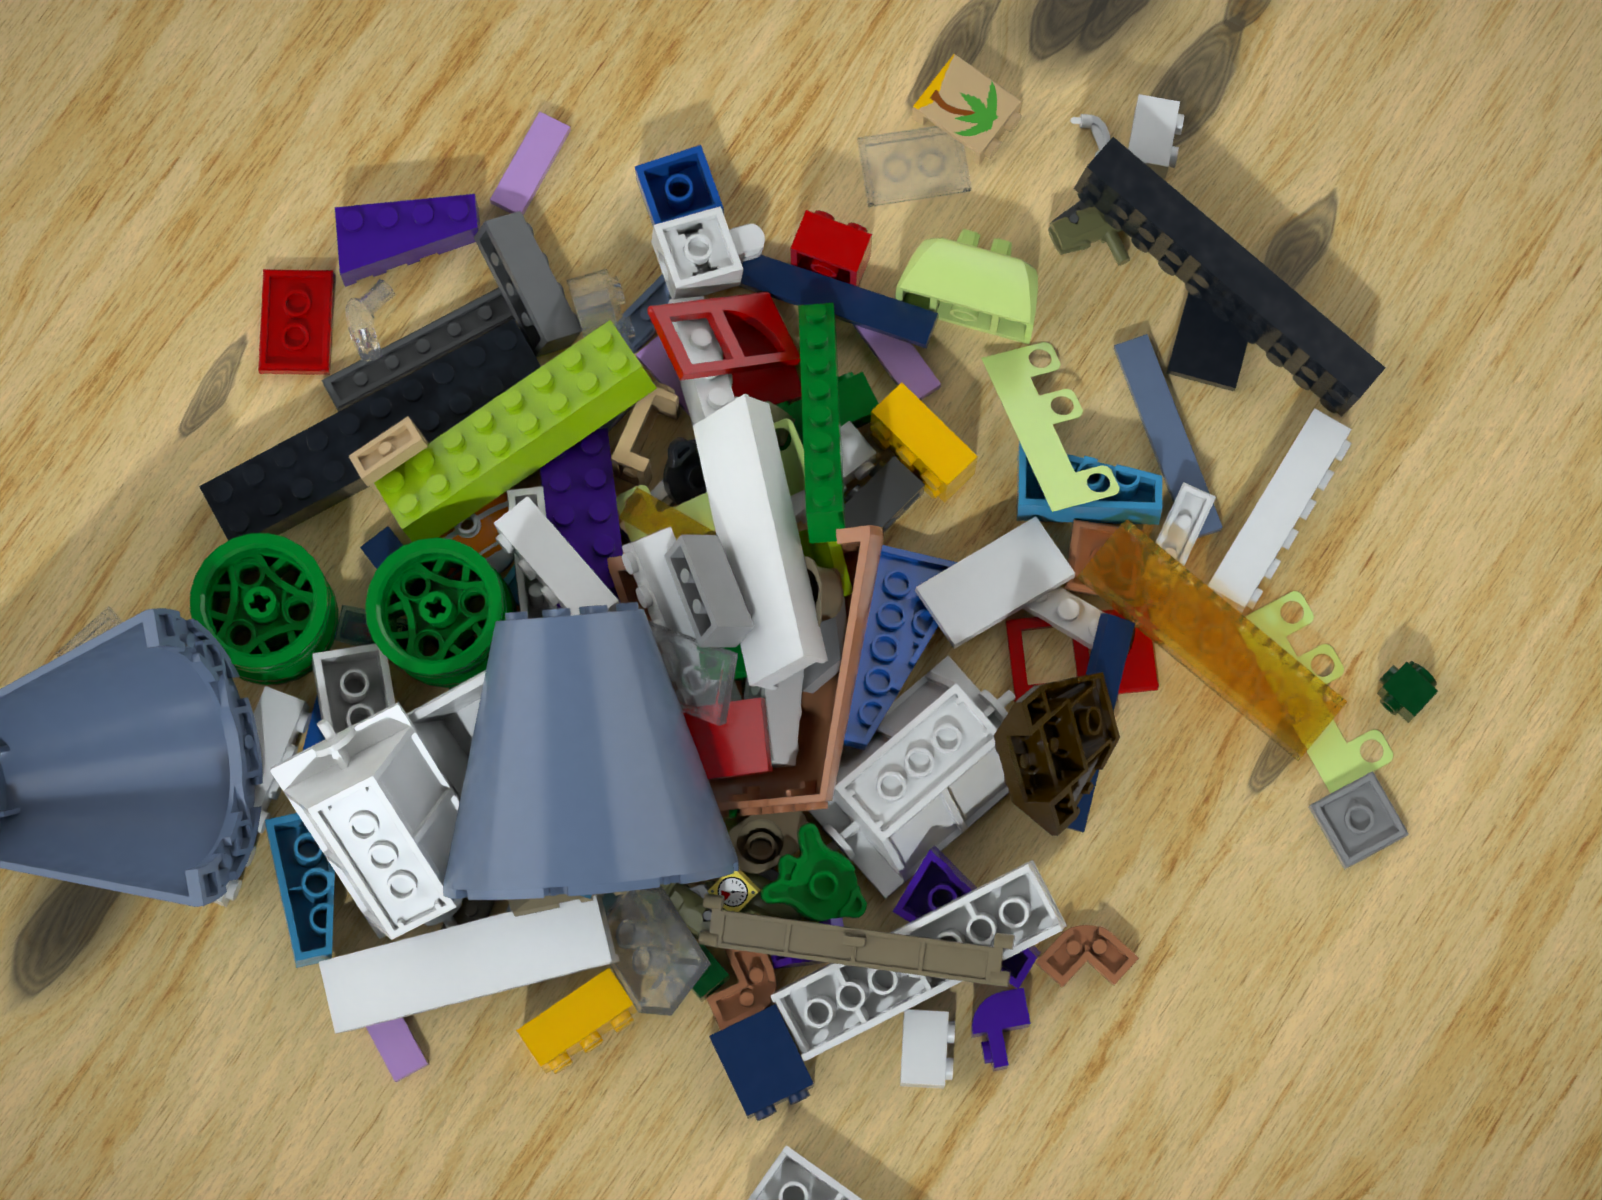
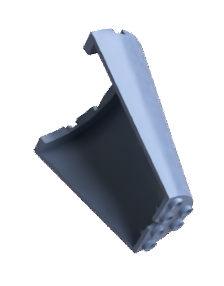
M638 602L616 604V611L608 612L607 605L579 607L580 614L571 615L570 608L542 610L543 617L528 618L527 611L505 613V620L495 622L443 883L444 897L452 899L468 897V900H512L544 898V896H557L559 894H567V896L593 895L659 888L660 884H687L715 879L733 874L734 871H739V860L647 616L644 609L638 608Z
M157 608L145 610L0 689V868L193 907L205 906L216 901L227 892L226 885L229 881L238 880L254 847L262 806L254 807L255 785L263 783L260 743L249 698H240L232 679L240 677L235 666L231 664V659L221 644L195 619L185 620L180 617L179 611Z

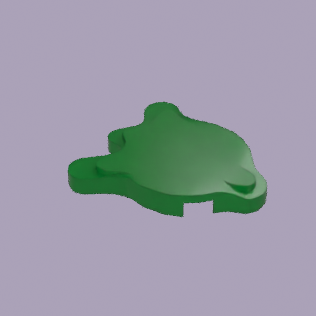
M805 823L801 825L797 830L800 848L799 857L796 858L786 854L779 858L778 878L762 888L761 899L766 904H786L792 907L799 915L814 922H821L832 918L847 917L854 919L861 917L867 909V902L861 894L860 886L857 884V877L854 872L856 870L855 867L841 853L831 850L824 844L815 824Z

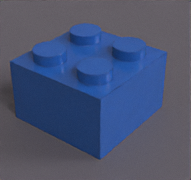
M701 145L634 166L636 181L652 226L720 206L724 214V207Z

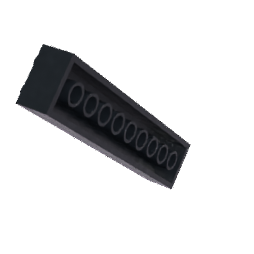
M1112 137L1086 166L1074 187V190L1078 192L1079 199L1087 206L1096 207L1103 213L1106 222L1116 230L1121 229L1130 236L1133 245L1144 253L1148 252L1156 258L1158 265L1164 272L1171 276L1176 275L1185 283V288L1191 295L1199 299L1203 298L1212 306V311L1217 317L1223 321H1230L1236 326L1244 340L1250 344L1256 343L1266 352V357L1271 363L1278 367L1283 366L1293 375V380L1296 384L1305 390L1310 389L1320 398V403L1332 413L1337 412L1342 417L1384 371L1386 367L1116 138Z
M512 319L199 487L228 541L250 533L280 535L370 487L359 476L349 455L409 416L430 443L539 369L541 365L515 319Z

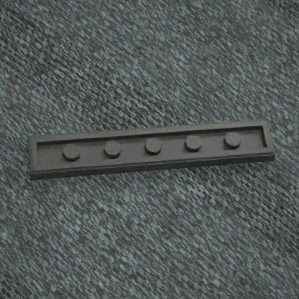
M498 287L321 381L339 412L515 318Z

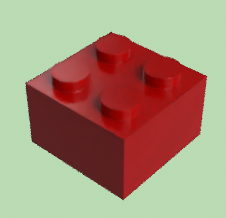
M806 210L790 248L791 265L859 287L871 257L872 234L867 233L868 230L859 224L850 222L846 225L835 221V218L827 212L816 210L813 213Z

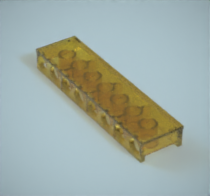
M1129 520L1121 523L1076 577L1124 618L1134 622L1136 628L1297 761L1304 756L1347 703L1344 698Z

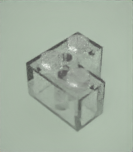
M603 269L566 280L583 337L611 320L629 348L632 349L629 338L635 337L630 316L623 318L620 305L626 303L617 276L611 278L608 270Z

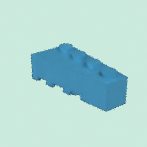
M1019 441L1017 455V521H1029L1036 516L1042 522H1073L1075 519L1095 523L1159 525L1162 513L1161 475L1119 464L1112 466L1100 463L1098 459L1088 456L1081 458L1067 454L1075 472L1102 465L1109 467L1119 485V492L1114 496L1052 512ZM1095 473L1088 477L1087 485L1095 492H1104L1110 487V480L1103 474Z
M298 813L266 819L265 827L296 968L331 959L333 948L335 870Z

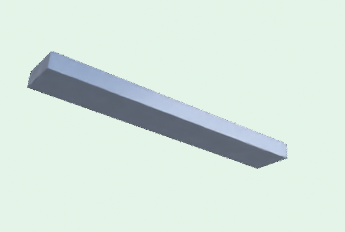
M1148 334L1114 345L1116 357L1173 504L1183 482L1209 493ZM1214 503L1197 539L1221 531L1223 528Z

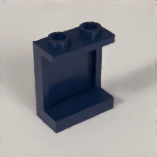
M776 1004L709 1036L748 1119L755 1116L757 1121H760L777 1112L776 1105L786 1100L789 1101L790 1105H793L810 1096L808 1090L814 1087V1083Z

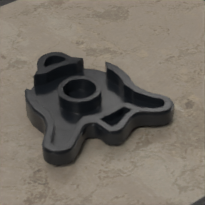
M683 437L674 439L667 450L668 459L663 473V484L669 498L678 506L706 493L707 489L696 440H686Z

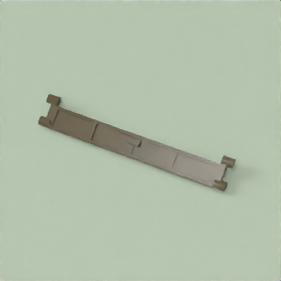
M708 893L704 895L703 907L712 909L710 930L700 931L699 944L1009 987L1010 972L1001 970L1004 949L1013 950L1015 935L996 933L994 947L727 911L723 910V895Z

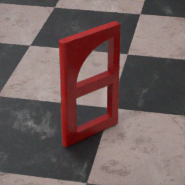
M769 292L649 306L647 309L648 315L680 381L797 365L800 361V354ZM725 316L740 319L754 326L771 341L778 353L745 357ZM707 318L726 360L692 364L672 322Z
M1148 606L1101 610L1104 613L1126 620H1134L1135 623L1134 639L1126 658L1118 694L1157 691L1159 683L1157 682ZM1039 617L1011 619L1005 622L1013 692L1016 697L1013 700L1014 703L1033 686L1041 685H1028L1022 631L1054 628ZM1072 638L1076 677L1086 675L1090 659L1089 649Z

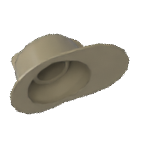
M804 557L815 602L818 626L820 627L821 622L834 618L841 610L844 598L841 576L838 569L817 566L811 557Z
M802 811L750 815L730 830L729 836L739 860V869L745 873L758 874L776 867L781 856L796 853L800 849L797 830L801 825L808 823L805 814Z

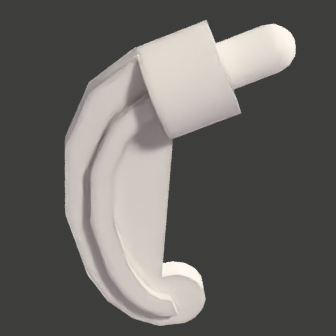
M1081 114L1080 117L1071 118L1072 124H1079L1080 128L1091 129L1100 151L1110 141L1107 126L1099 117Z

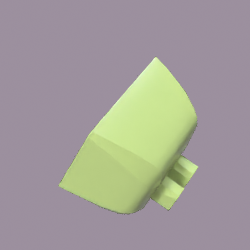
M963 229L957 241L946 238H931L924 240L919 245L898 282L895 299L936 312L939 315L938 320L1030 345L1036 313L1038 275L1036 269L1022 259L1011 257L1012 243L1010 241L999 238L994 239L989 251L978 247L980 234Z

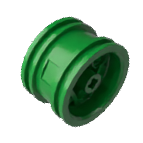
M250 533L233 538L217 547L203 561L194 577L190 591L191 618L198 621L216 638L231 659V664L235 666L240 676L238 678L246 682L258 685H281L296 681L313 671V653L330 651L334 644L339 627V608L335 593L315 559L301 545L286 537L270 533ZM253 570L260 572V578L255 584L247 585L243 583L244 576L248 572ZM289 570L300 574L294 586L281 579ZM310 585L312 586L313 593L307 592ZM223 598H230L227 614L218 612ZM302 606L309 608L310 612L306 619L302 621L292 619L296 608ZM239 632H251V639L246 645L237 646L234 644L235 637ZM289 640V645L274 652L269 650L278 643Z
M438 537L416 540L400 547L389 555L376 570L368 587L365 603L366 622L372 639L380 651L414 679L430 686L454 688L486 670L495 622L505 620V613L517 612L516 602L510 587L482 555L472 547L461 542ZM451 567L463 569L461 581L445 578ZM476 575H478L482 581H475ZM417 580H425L426 588L424 592L418 596H412L410 592L412 584ZM476 597H484V608L477 613L470 612V602ZM406 615L408 631L398 632L397 618ZM476 633L478 638L475 642L462 651L460 649L462 645ZM430 640H438L439 650L433 656H425L423 652L425 644ZM402 644H408L407 652L402 646Z

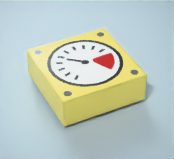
M739 869V871H734L733 874L721 877L708 890V893L723 895V908L727 911L739 912L760 889Z

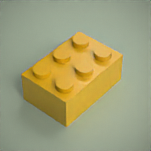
M902 382L871 411L870 430L873 432L870 434L871 438L883 450L889 448L899 461L911 472H914L925 484L924 491L933 499L939 497L945 503L975 475L978 456Z
M607 968L516 1031L543 1071L547 1074L552 1070L554 1074H557L573 1063L570 1057L583 1049L585 1053H588L604 1042L601 1037L611 1029H614L617 1033L629 1026L634 1021L632 1015L637 1010L611 969Z

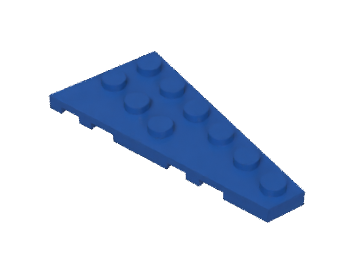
M882 545L844 746L862 750L866 749L938 628V624L915 592L916 587L958 562Z

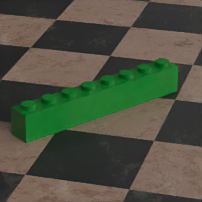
M834 303L798 305L805 500L809 543L837 541L836 529L846 528Z

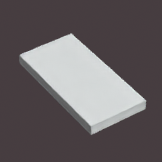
M1035 516L916 587L915 592L955 649L1073 579L1075 572Z

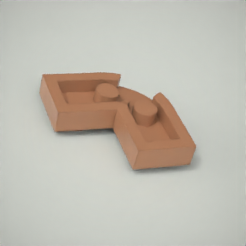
M1079 925L1064 931L1035 964L1061 988L1067 984L1086 962L1110 984L1115 986L1136 963L1139 957L1104 927Z
M725 949L739 983L706 997L720 1030L768 1008L771 1004L772 999L770 996L776 991V976L767 954Z

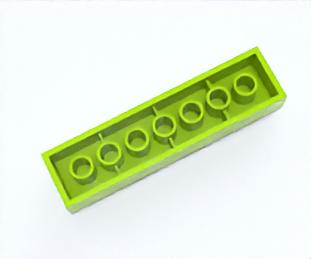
M609 320L428 443L427 448L374 482L400 527L412 542L419 539L440 537L653 392L657 387L614 324Z

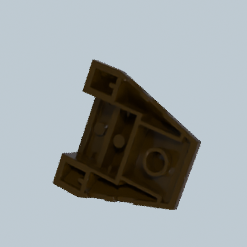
M1103 672L1033 686L1014 703L994 734L995 749L999 754L1004 772V781L1008 787L1012 803L1052 836H1058L1076 820L1081 811L1077 807L1083 794H1090L1094 787L1093 783L1090 782L1096 770H1103L1120 739Z

